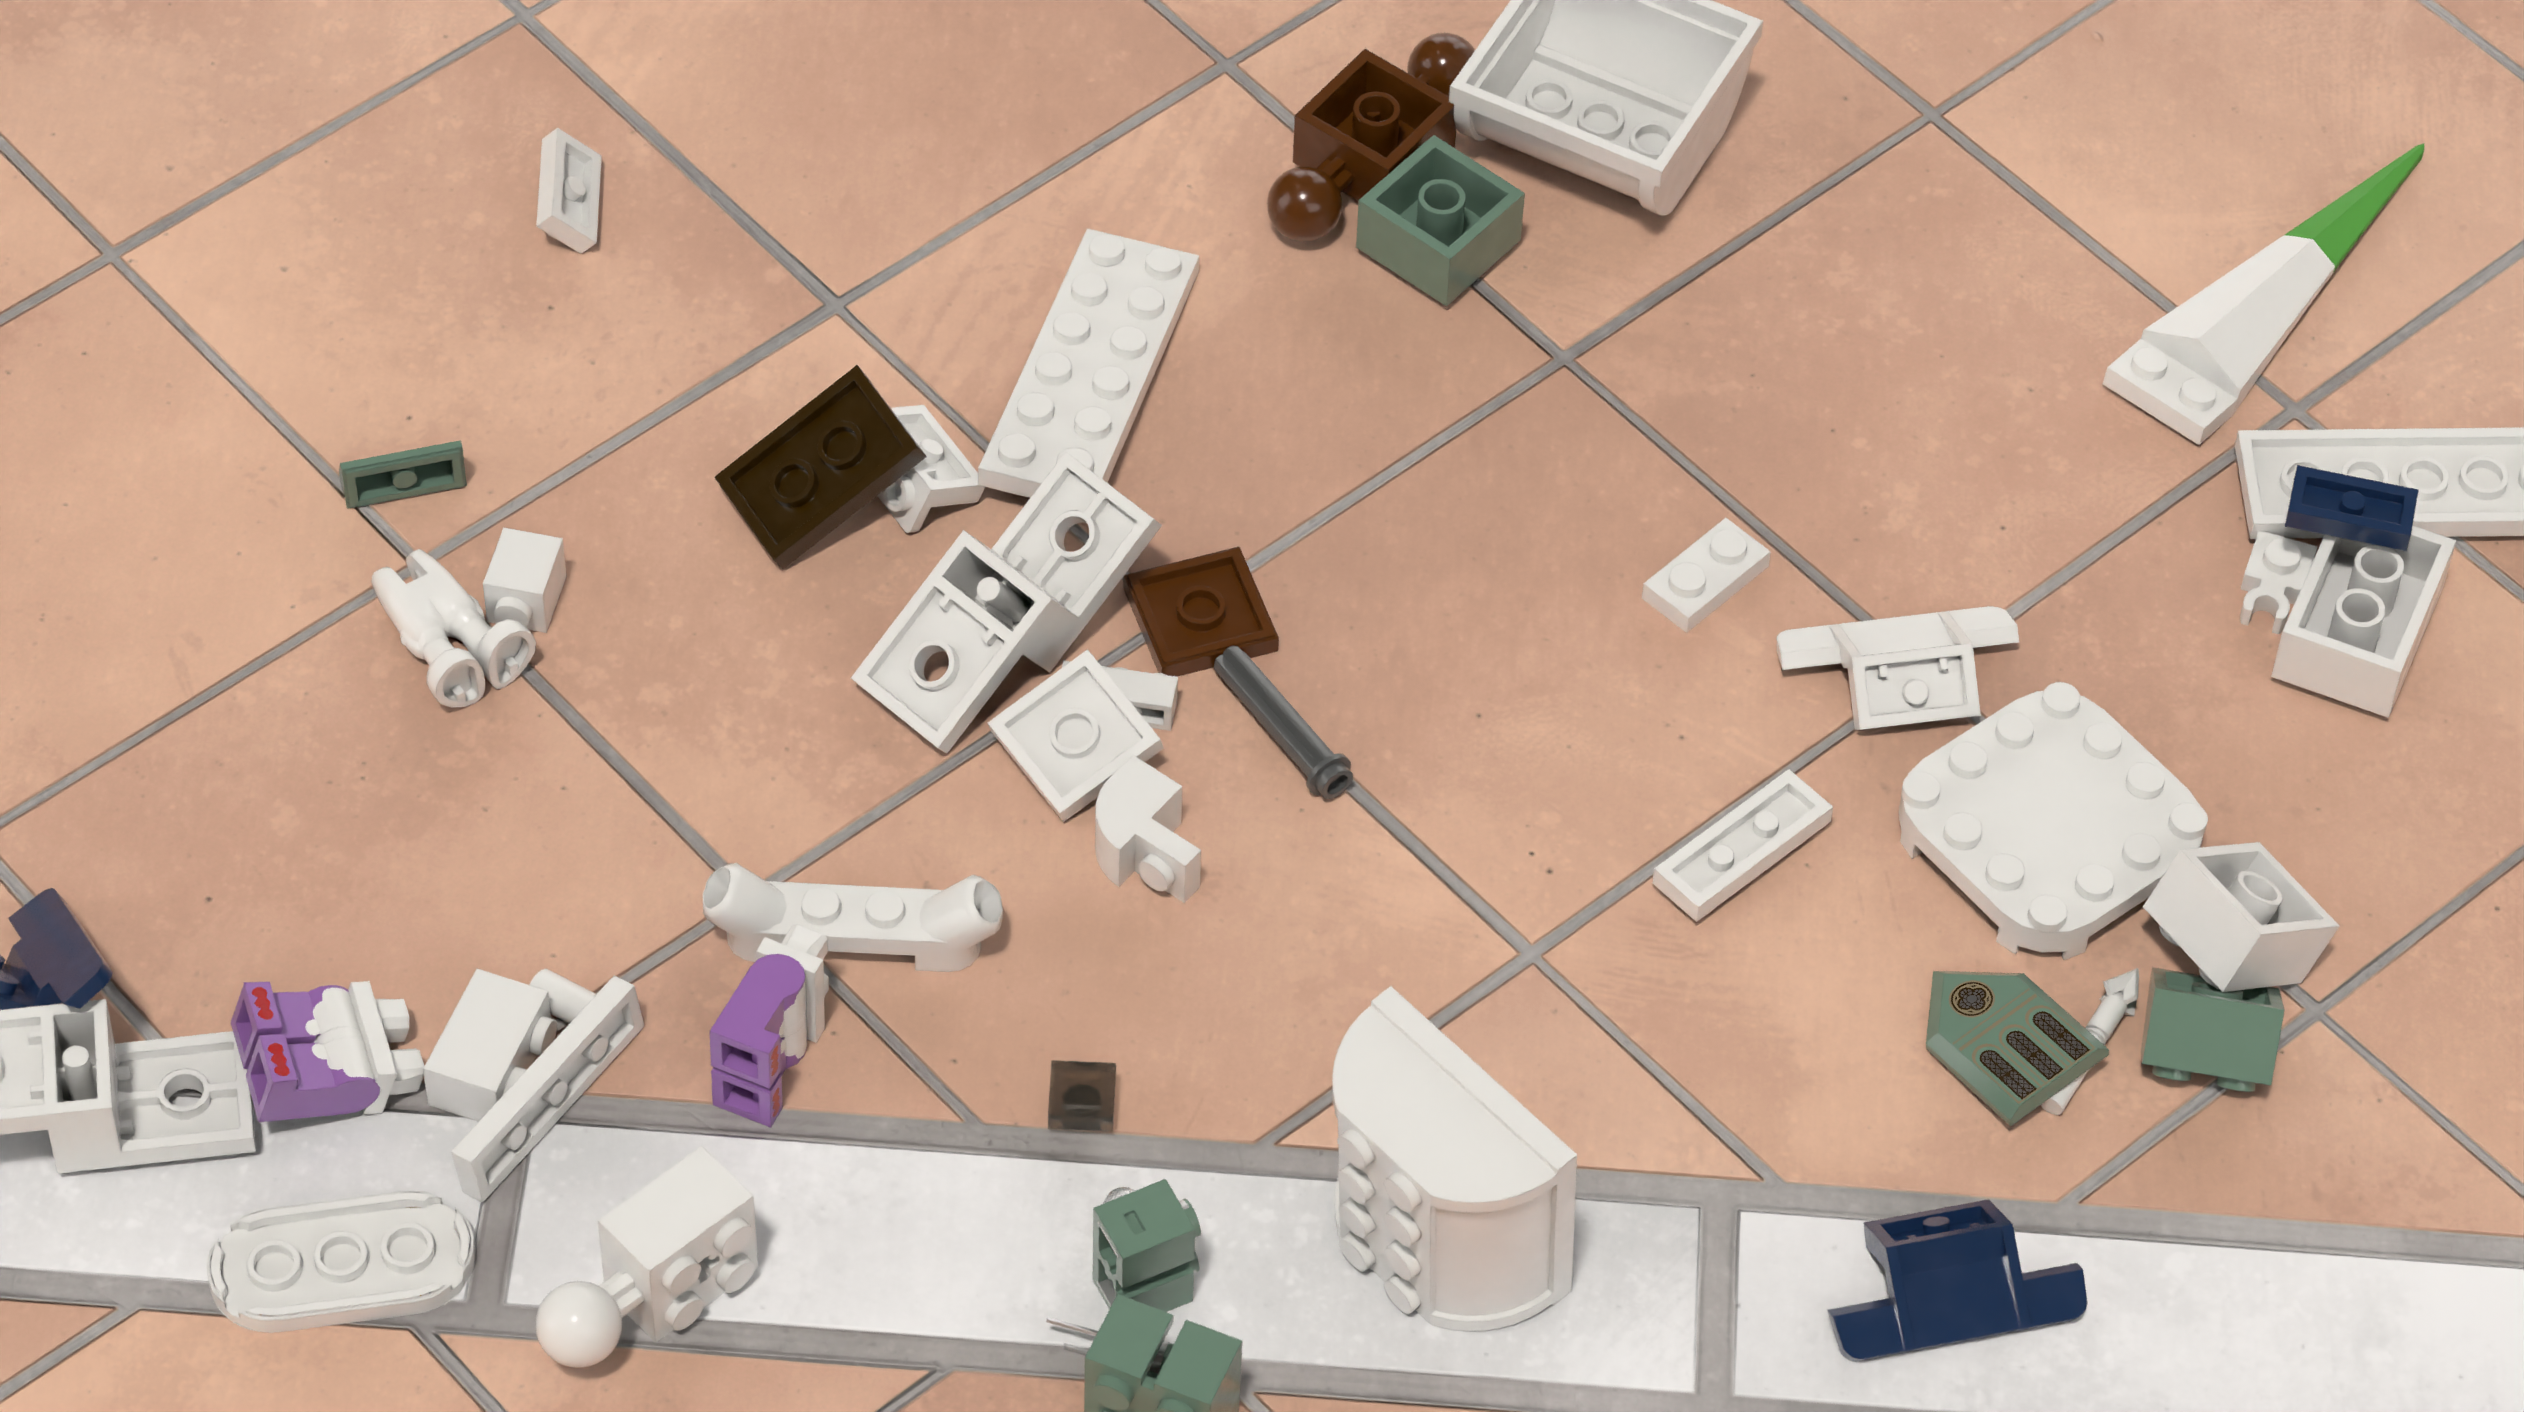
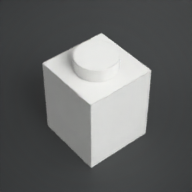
M503 527L483 582L487 622L496 624L497 622L511 619L522 623L528 630L547 633L566 579L563 538Z

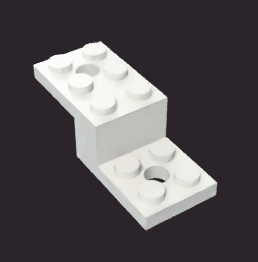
M1065 452L992 549L966 531H962L851 679L934 746L948 753L1022 655L1048 672L1052 671L1161 528L1162 524L1069 453ZM1077 523H1087L1089 538L1086 544L1079 550L1067 552L1064 547V537L1069 528ZM937 652H947L949 666L946 673L940 679L928 682L924 676L926 661Z
M106 999L88 1001L81 1009L65 1004L0 1010V1135L48 1130L57 1173L256 1152L253 1101L245 1076L248 1069H243L233 1031L115 1044ZM182 1089H194L203 1094L197 1102L185 1107L173 1105L168 1101L175 1092Z

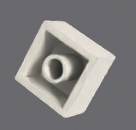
M2260 842L2180 849L2143 906L2160 925L2159 929L2162 935L2174 945L2181 947L2198 965L2202 978L2222 992L2302 983L2340 927Z

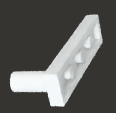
M543 969L534 976L530 985L548 991L551 1015L569 1023V1025L451 1151L463 1193L483 1203L642 1030L644 1022L633 984L614 975L596 994L548 969Z

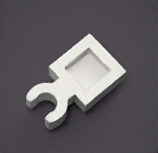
M2258 531L2241 586V590L2248 591L2244 597L2240 613L2241 624L2248 626L2253 613L2266 611L2274 617L2272 633L2279 635L2283 631L2287 622L2290 604H2295L2315 558L2318 546Z

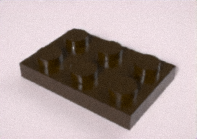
M856 365L714 478L773 560L782 569H785L927 456L867 375Z

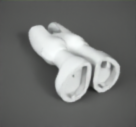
M417 549L406 557L407 567L413 580L407 584L390 567H383L373 573L371 582L374 591L385 612L399 631L402 645L406 646L414 656L426 660L428 663L426 683L440 704L451 708L475 704L483 697L485 691L484 675L496 689L505 688L521 674L534 655L536 641L534 635L527 627L516 620L507 619L497 622L491 628L485 622L484 613L478 600L469 595L457 580L425 551ZM448 637L462 641L468 651L454 648L449 642Z

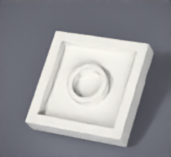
M1088 649L988 722L993 735L1063 822L1095 800L1105 782L1132 755L1145 762L1164 749L1158 735Z

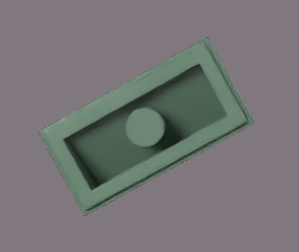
M461 440L340 463L339 477L347 508L467 486Z

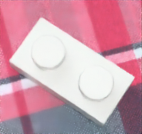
M556 128L542 138L536 226L552 238L561 241L582 254L597 243L602 155L561 129Z
M1724 518L1643 584L1642 599L1688 633L1768 568L1771 551L1729 519Z

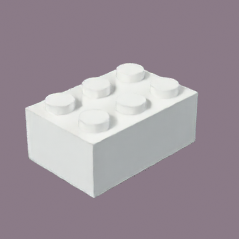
M2413 525L2407 551L2324 535L2282 631L2271 677L2389 718L2444 587L2456 540Z

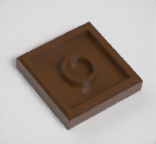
M1240 546L1123 576V589L1158 673L1178 677L1214 668L1215 659L1222 655L1225 649L1230 646H1238L1250 658L1278 651L1279 637Z

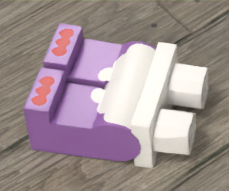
M794 924L782 943L766 937L761 942L756 951V962L749 968L709 1031L711 1066L713 1067L711 1078L714 1106L770 1128L774 1124L783 1108L782 1075L784 1071L798 1064L804 1057L807 1049V1040L817 1043L825 1029L824 997L829 990V977L824 973L823 959L828 952V938L824 934Z
M370 981L351 982L349 989L342 986L327 985L315 988L309 992L275 993L272 991L270 982H244L231 1020V1026L243 1069H248L245 1076L258 1122L343 1115L363 1110L364 1115L381 1114L384 1111L389 1095L419 1090L424 1077V1063L420 1050L416 1048L390 1050L388 1044L404 1042L409 1031V1013L404 999H375Z

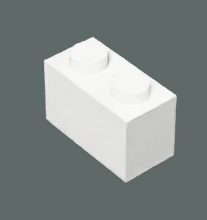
M476 969L423 1068L428 1105L479 1122L533 1064L537 1056H540L554 1041L557 1021L551 1019L548 991Z

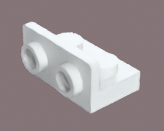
M925 405L891 408L927 456L878 495L879 499L906 533L918 532L931 507L977 503L985 489L984 486L978 485V472Z

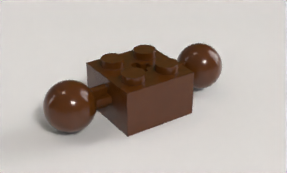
M1437 33L1430 35L1420 41L1413 49L1409 57L1407 72L1367 49H1364L1295 114L1293 163L1299 167L1284 172L1275 180L1270 188L1267 210L1274 227L1291 240L1309 242L1320 239L1335 227L1340 218L1342 192L1359 201L1433 135L1455 148L1456 126L1454 121V104L1449 102L1450 85L1474 53V47L1463 37L1456 34Z

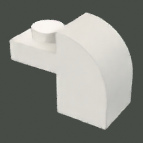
M1134 755L1105 782L1097 797L1095 813V853L1097 861L1107 878L1118 887L1135 871L1151 888L1157 891H1166L1185 903L1200 888L1201 850L1174 833L1181 824L1182 786Z

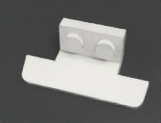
M1987 606L1790 629L1779 633L1776 642L1777 654L1782 670L1840 663L1843 668H1848L1855 730L1981 716L1973 648L2019 643L2017 624L2006 610Z

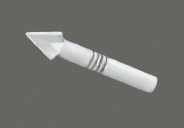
M2138 968L2103 981L2106 994L2100 998L2101 1003L2085 1028L2103 1045L2106 1044V1041H2108L2124 1014L2130 1017L2135 1015L2139 988ZM2088 1071L2042 1103L2041 1107L2051 1114H2062Z

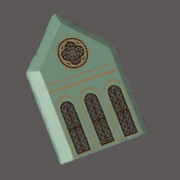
M1933 971L1926 1049L2010 1126L2014 1125L2109 1055V1049L2024 973Z

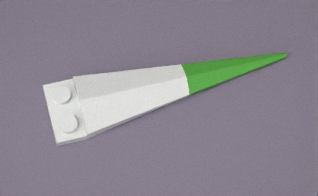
M2424 143L2415 146L2144 329L2141 339L2107 367L2103 385L2200 445L2236 412L2263 370L2333 272L2421 161L2424 153Z

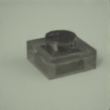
M1051 1060L1048 1129L1113 1132L1116 1063Z

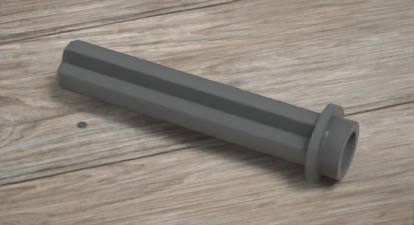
M1238 646L1226 648L1224 653L1215 659L1214 670L1308 777L1306 785L1309 791L1317 796L1322 795L1326 799H1332L1342 794L1353 780V773L1350 771V760L1344 754H1334L1245 652Z

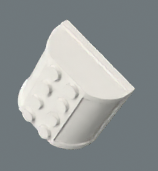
M1510 0L1450 85L1449 102L1454 104L1455 126L1465 136L1478 141L1491 139L1638 199L1644 209L1662 216L1667 215L1674 210L1722 138L1730 122L1747 76L1753 49L1762 35L1763 20L1713 0Z
M1390 986L1373 999L1371 1005L1350 1026L1342 1039L1334 1061L1332 1088L1334 1110L1338 1119L1337 1142L1339 1154V1172L1335 1190V1223L1340 1239V1249L1346 1259L1356 1269L1366 1271L1370 1268L1385 1282L1384 1288L1387 1295L1401 1311L1410 1314L1415 1310L1433 1326L1458 1331H1486L1517 1324L1540 1313L1550 1305L1553 1307L1572 1291L1577 1154Z

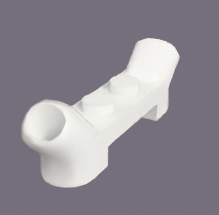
M730 863L713 872L706 882L702 895L703 915L705 918L727 932L728 946L735 955L751 962H756V951L765 937L782 943L792 925L798 924L824 934L828 938V951L911 955L915 956L916 971H960L971 966L978 958L981 950V941L1000 930L1003 919V908L999 891L993 884L977 875H971L945 890L765 881L738 863Z

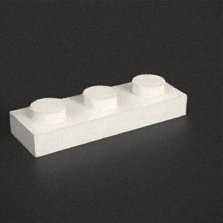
M1788 769L1655 867L1652 884L1697 922L1830 823L1833 806Z

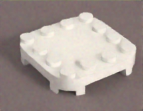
M2064 682L2052 683L2044 691H2036L2014 700L1922 759L1903 781L1898 811L1901 826L1900 842L1909 856L1913 859L1924 853L1998 925L1997 943L2015 955L2019 950V946L2041 953L2062 952L2064 961L2084 953L2088 938L2149 898L2180 849L2201 847L2208 822L2207 813L2185 785L2103 708L2086 697L2081 696L2074 686Z

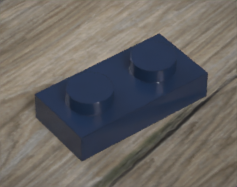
M2297 465L2285 527L2407 551L2419 490Z

